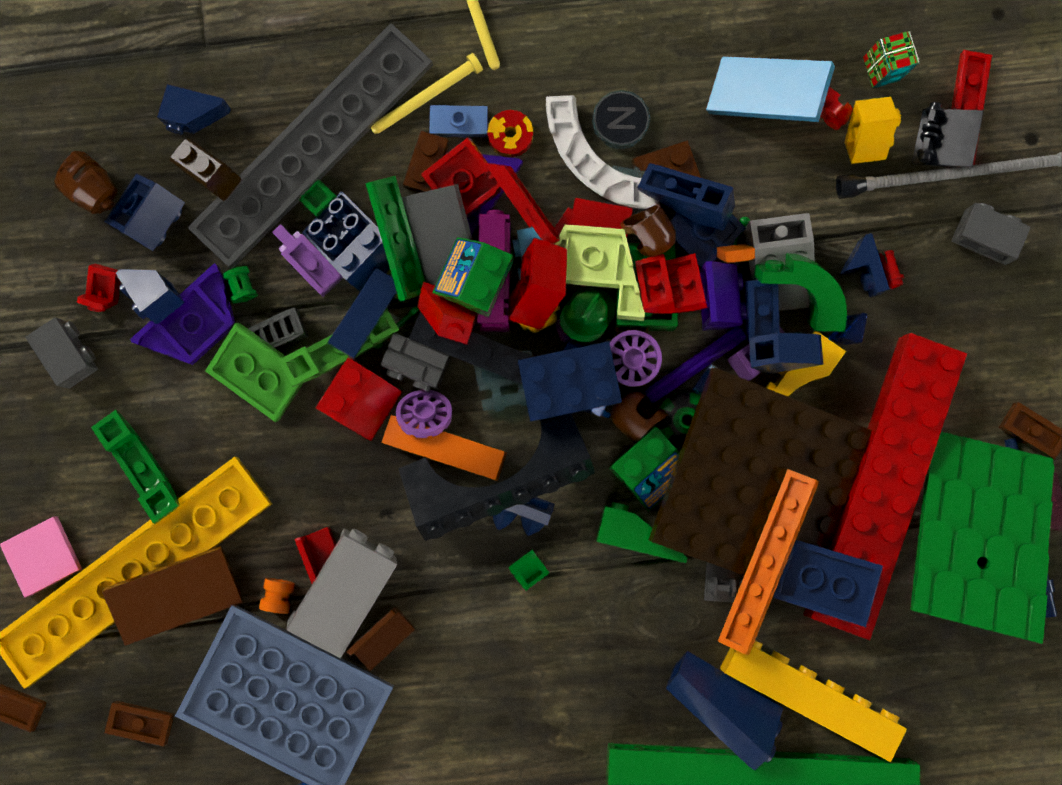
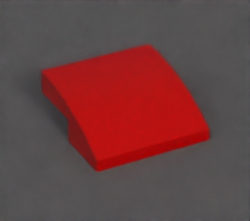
M696 253L667 261L664 254L635 261L644 312L665 314L708 308Z

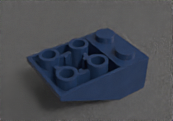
M342 191L302 232L342 277L360 292L375 268L384 273L390 270L378 226Z

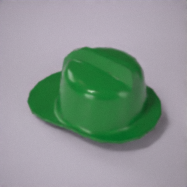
M589 286L579 288L563 307L560 315V325L564 333L575 341H595L605 332L615 316V303L610 295L599 288Z

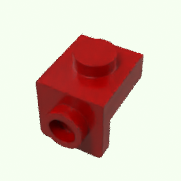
M95 263L89 265L86 293L77 297V303L86 305L88 310L95 312H104L106 309L117 305L121 283L116 275L118 270Z

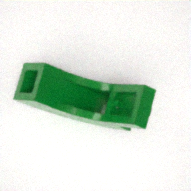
M786 253L785 265L784 262L778 260H767L765 264H755L754 276L761 284H796L806 288L809 295L807 323L815 331L845 332L847 320L845 296L835 278L818 263L802 255Z

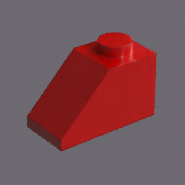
M423 282L418 309L438 336L467 345L478 313L433 294L435 285Z

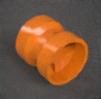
M265 578L263 585L265 597L260 600L259 609L272 613L288 614L291 606L288 598L294 591L295 583L282 579Z

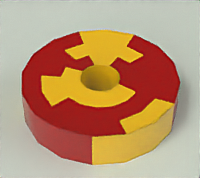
M505 110L499 112L492 118L488 126L489 144L496 153L503 157L513 158L522 155L532 144L533 127L531 121L520 111ZM508 130H513L516 134L513 137H507L505 133Z

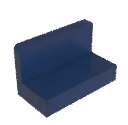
M759 280L745 282L743 284V302L746 306V319L744 320L746 339L744 342H749V338L780 333L778 284H761Z

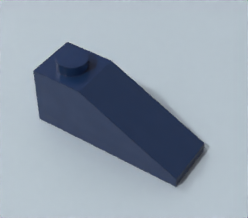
M649 163L637 187L638 191L690 220L724 231L735 208L733 187Z

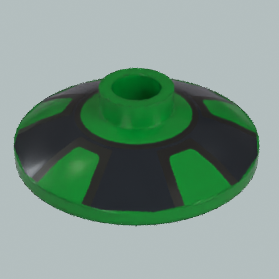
M675 393L669 396L659 407L668 416L658 422L656 426L678 450L682 449L690 427L682 423V417L689 415L693 419L701 397L696 393Z

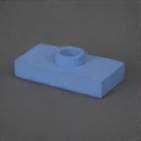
M430 105V134L440 137H488V106Z

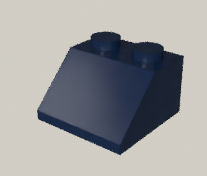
M136 174L104 222L151 251H154L156 247L164 242L166 231L170 225L181 216L182 207L185 202L159 184Z

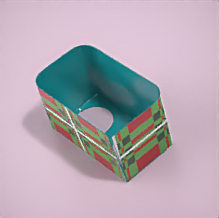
M910 31L882 38L880 41L878 40L863 56L872 88L900 81L919 64V58Z

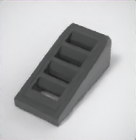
M295 307L248 328L255 334L259 333L260 337L275 349H280L309 337L301 314ZM289 320H291L295 331L291 334L286 324ZM279 324L284 334L282 338H279L275 327ZM270 329L274 342L269 343L265 330Z

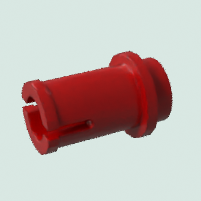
M894 250L884 252L887 264L882 253H879V257L889 288L894 289L904 284L902 279L905 276L900 274Z

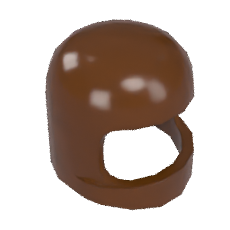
M656 204L628 217L620 223L621 228L625 230V234L633 233L638 236L641 243L638 245L637 250L646 257L665 253L676 241V230L660 204Z
M629 391L621 396L622 403L613 405L611 420L619 430L636 444L652 426L665 419L668 414L661 408L653 414L648 412L641 404V400L645 395L639 391Z

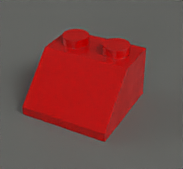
M348 357L317 404L316 409L372 442L403 392Z

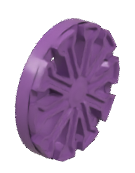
M628 330L618 334L610 342L611 352L621 357L613 360L614 366L623 364L619 371L616 372L618 383L629 387L642 386L650 382L659 372L662 363L661 349L656 340L649 334L638 330ZM626 336L632 337V346H629ZM638 338H645V342L638 347ZM620 342L624 351L616 348L615 344ZM648 346H653V352H644ZM655 358L657 362L652 364L647 362L646 359ZM642 367L651 370L650 376L646 375ZM629 369L628 380L622 379L621 376ZM635 370L641 378L640 381L634 380Z
M418 390L407 394L400 400L396 408V419L398 425L408 435H415L416 438H427V436L431 435L433 437L442 433L450 425L452 406L450 401L439 392Z

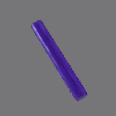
M735 327L644 391L648 400L651 403H655L746 339L743 330L740 327Z

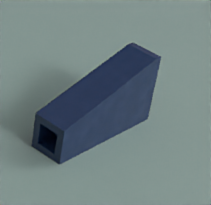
M687 651L674 666L666 689L750 768L756 770L764 762L769 763L777 748L774 745L775 738L783 726V722L780 721L783 707Z

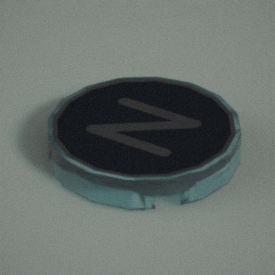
M624 90L610 92L602 97L595 106L592 118L594 132L597 137L599 136L607 146L617 149L630 148L636 145L646 135L650 122L649 109L643 99L633 92Z

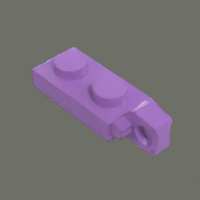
M281 224L272 232L283 243L279 248L282 252L281 255L322 297L343 279L342 275L303 234L296 231L291 235Z

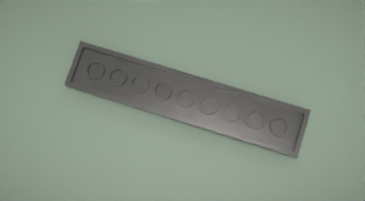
M390 23L239 175L241 182L230 196L224 201L217 197L187 228L230 269H233L300 201L301 196L317 180H321L371 129L372 125L382 118L433 66L432 60Z

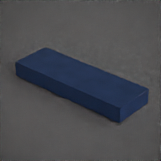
M375 268L332 334L328 345L353 360L356 358L397 294L391 276Z

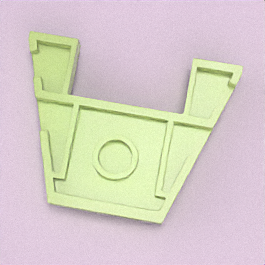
M565 224L559 235L560 241L555 245L567 249L566 284L619 288L617 319L644 321L645 312L641 302L625 230Z

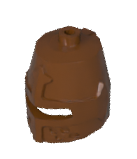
M73 151L58 169L54 181L55 187L72 203L91 214H101L105 210L109 211L115 204L113 200L117 195L118 189L108 176L107 171L87 153ZM85 166L82 173L74 180L73 177Z

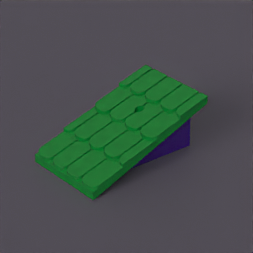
M940 433L925 477L910 610L1043 644L1048 596L1046 595L1049 566L1048 547L1053 502H1051L1054 476L1053 458L965 438L951 433Z

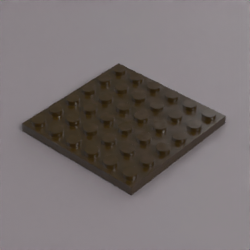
M711 368L648 540L745 575L787 469L819 481L796 540L830 549L872 430L718 368Z

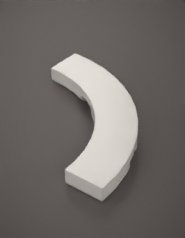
M574 95L546 97L548 124L558 152L568 168L580 181L600 196L629 208L645 210L659 204L658 201L638 191L637 187L642 178L633 177L613 169L592 150L581 130L577 114L576 97Z

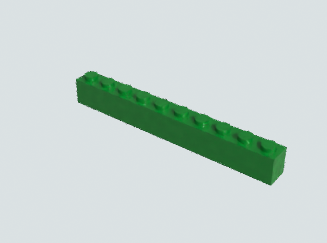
M608 743L606 781L607 785H920V764L911 758L893 757L892 761L889 762L880 756L776 751L769 763L764 762L756 770H753L731 749Z

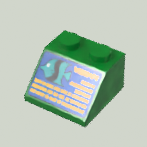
M457 237L432 293L489 318L512 267L513 255L484 242Z
M655 426L616 460L609 469L649 512L664 498L680 453Z

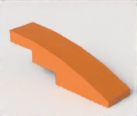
M393 415L390 416L381 442L496 481L499 479L507 452L444 431L437 436L432 437L431 435L427 436V438H416L415 435L406 434L398 425L396 416Z

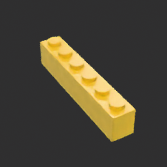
M756 640L750 655H745L733 648L729 649L720 667L725 674L889 762L892 761L907 728L898 724L900 717L883 708L880 713L870 708L872 702L857 694L854 695L853 699L844 695V687L829 679L826 684L816 680V672L803 665H800L799 669L788 665L790 661L788 657L773 650L771 655L762 651L763 644Z

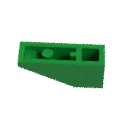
M612 502L611 507H603L596 542L682 563L687 562L688 557L683 553L649 541L652 527L635 513L628 512V505Z

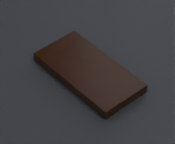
M222 546L108 586L102 590L104 599L125 646L243 602L242 595Z

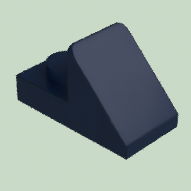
M872 233L866 234L857 242L839 276L861 270V285L865 291H868L869 297L881 295L890 289Z

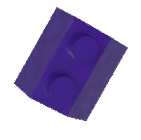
M706 261L700 269L708 307L701 309L703 331L739 327L743 324L742 320L746 319V306L744 302H740L739 292L743 290L742 274L737 273V265Z

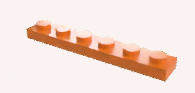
M787 469L718 642L745 655H750L819 484V481Z

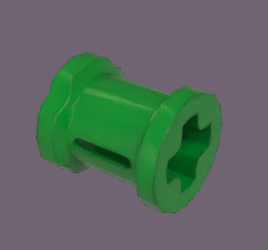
M247 266L236 267L223 274L224 280L228 281L233 294L231 297L232 303H243L258 296L257 291L252 288L248 276L250 270ZM238 281H241L243 289H240Z

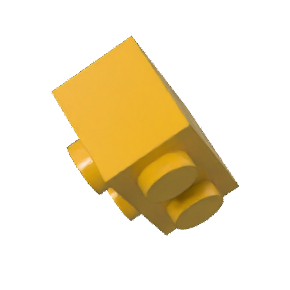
M891 97L855 101L844 142L851 164L886 160L890 147L894 145L896 127H899L901 123L900 111L898 108L895 109Z

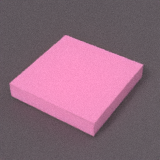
M58 516L51 517L0 544L24 598L30 597L82 570Z

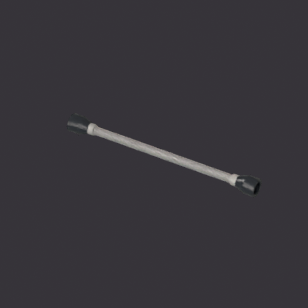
M1062 152L1049 156L975 164L973 168L953 167L883 177H863L855 174L840 175L836 178V193L839 199L856 197L866 191H873L875 188L1041 167H1062Z

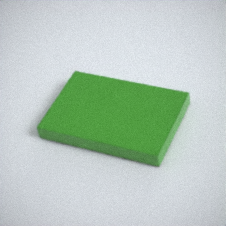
M241 323L234 324L205 372L274 422H278L303 385L300 384L292 387L278 362L285 355Z

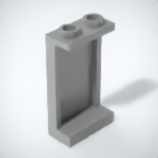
M345 528L342 530L338 543L298 609L292 612L287 621L286 630L338 658L342 657L397 566V560L391 548L381 543L378 546L367 541L368 537L364 533L356 529H352L351 532Z

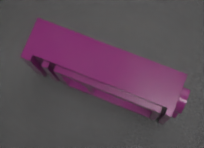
M489 210L486 211V214H479V242H484L511 254L510 214H504V211ZM510 271L489 318L478 313L477 323H480V331L510 332L508 317Z

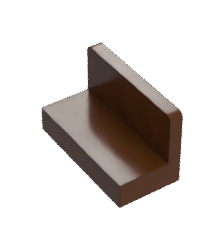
M394 607L360 638L347 653L350 656L355 654L367 669L371 671L416 628L397 607Z

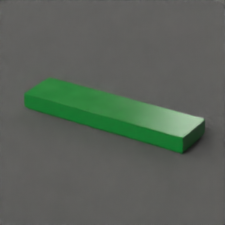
M396 176L365 183L399 301L419 296L425 278Z

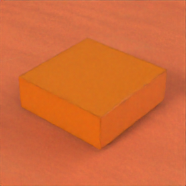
M747 244L717 247V258L725 263L755 259V248Z

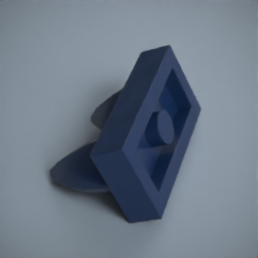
M535 497L525 504H517L503 510L498 515L493 516V521L496 529L501 530L508 526L518 514L521 516L523 530L529 536L540 531L545 525L548 526L555 504Z

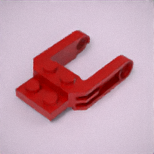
M466 138L421 173L432 190L458 184L467 217L501 193L503 189L529 228L533 227L543 241L552 244L560 241L557 231L513 168L507 165L488 163L471 138Z

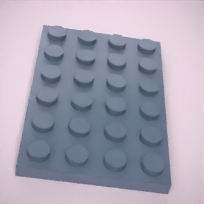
M231 605L175 716L308 785H345L394 685L237 605Z

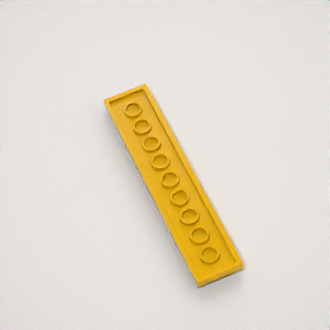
M233 457L178 498L180 507L156 524L150 519L0 632V655L24 689L32 686L115 623L102 594L103 588L213 549L272 505L238 457Z

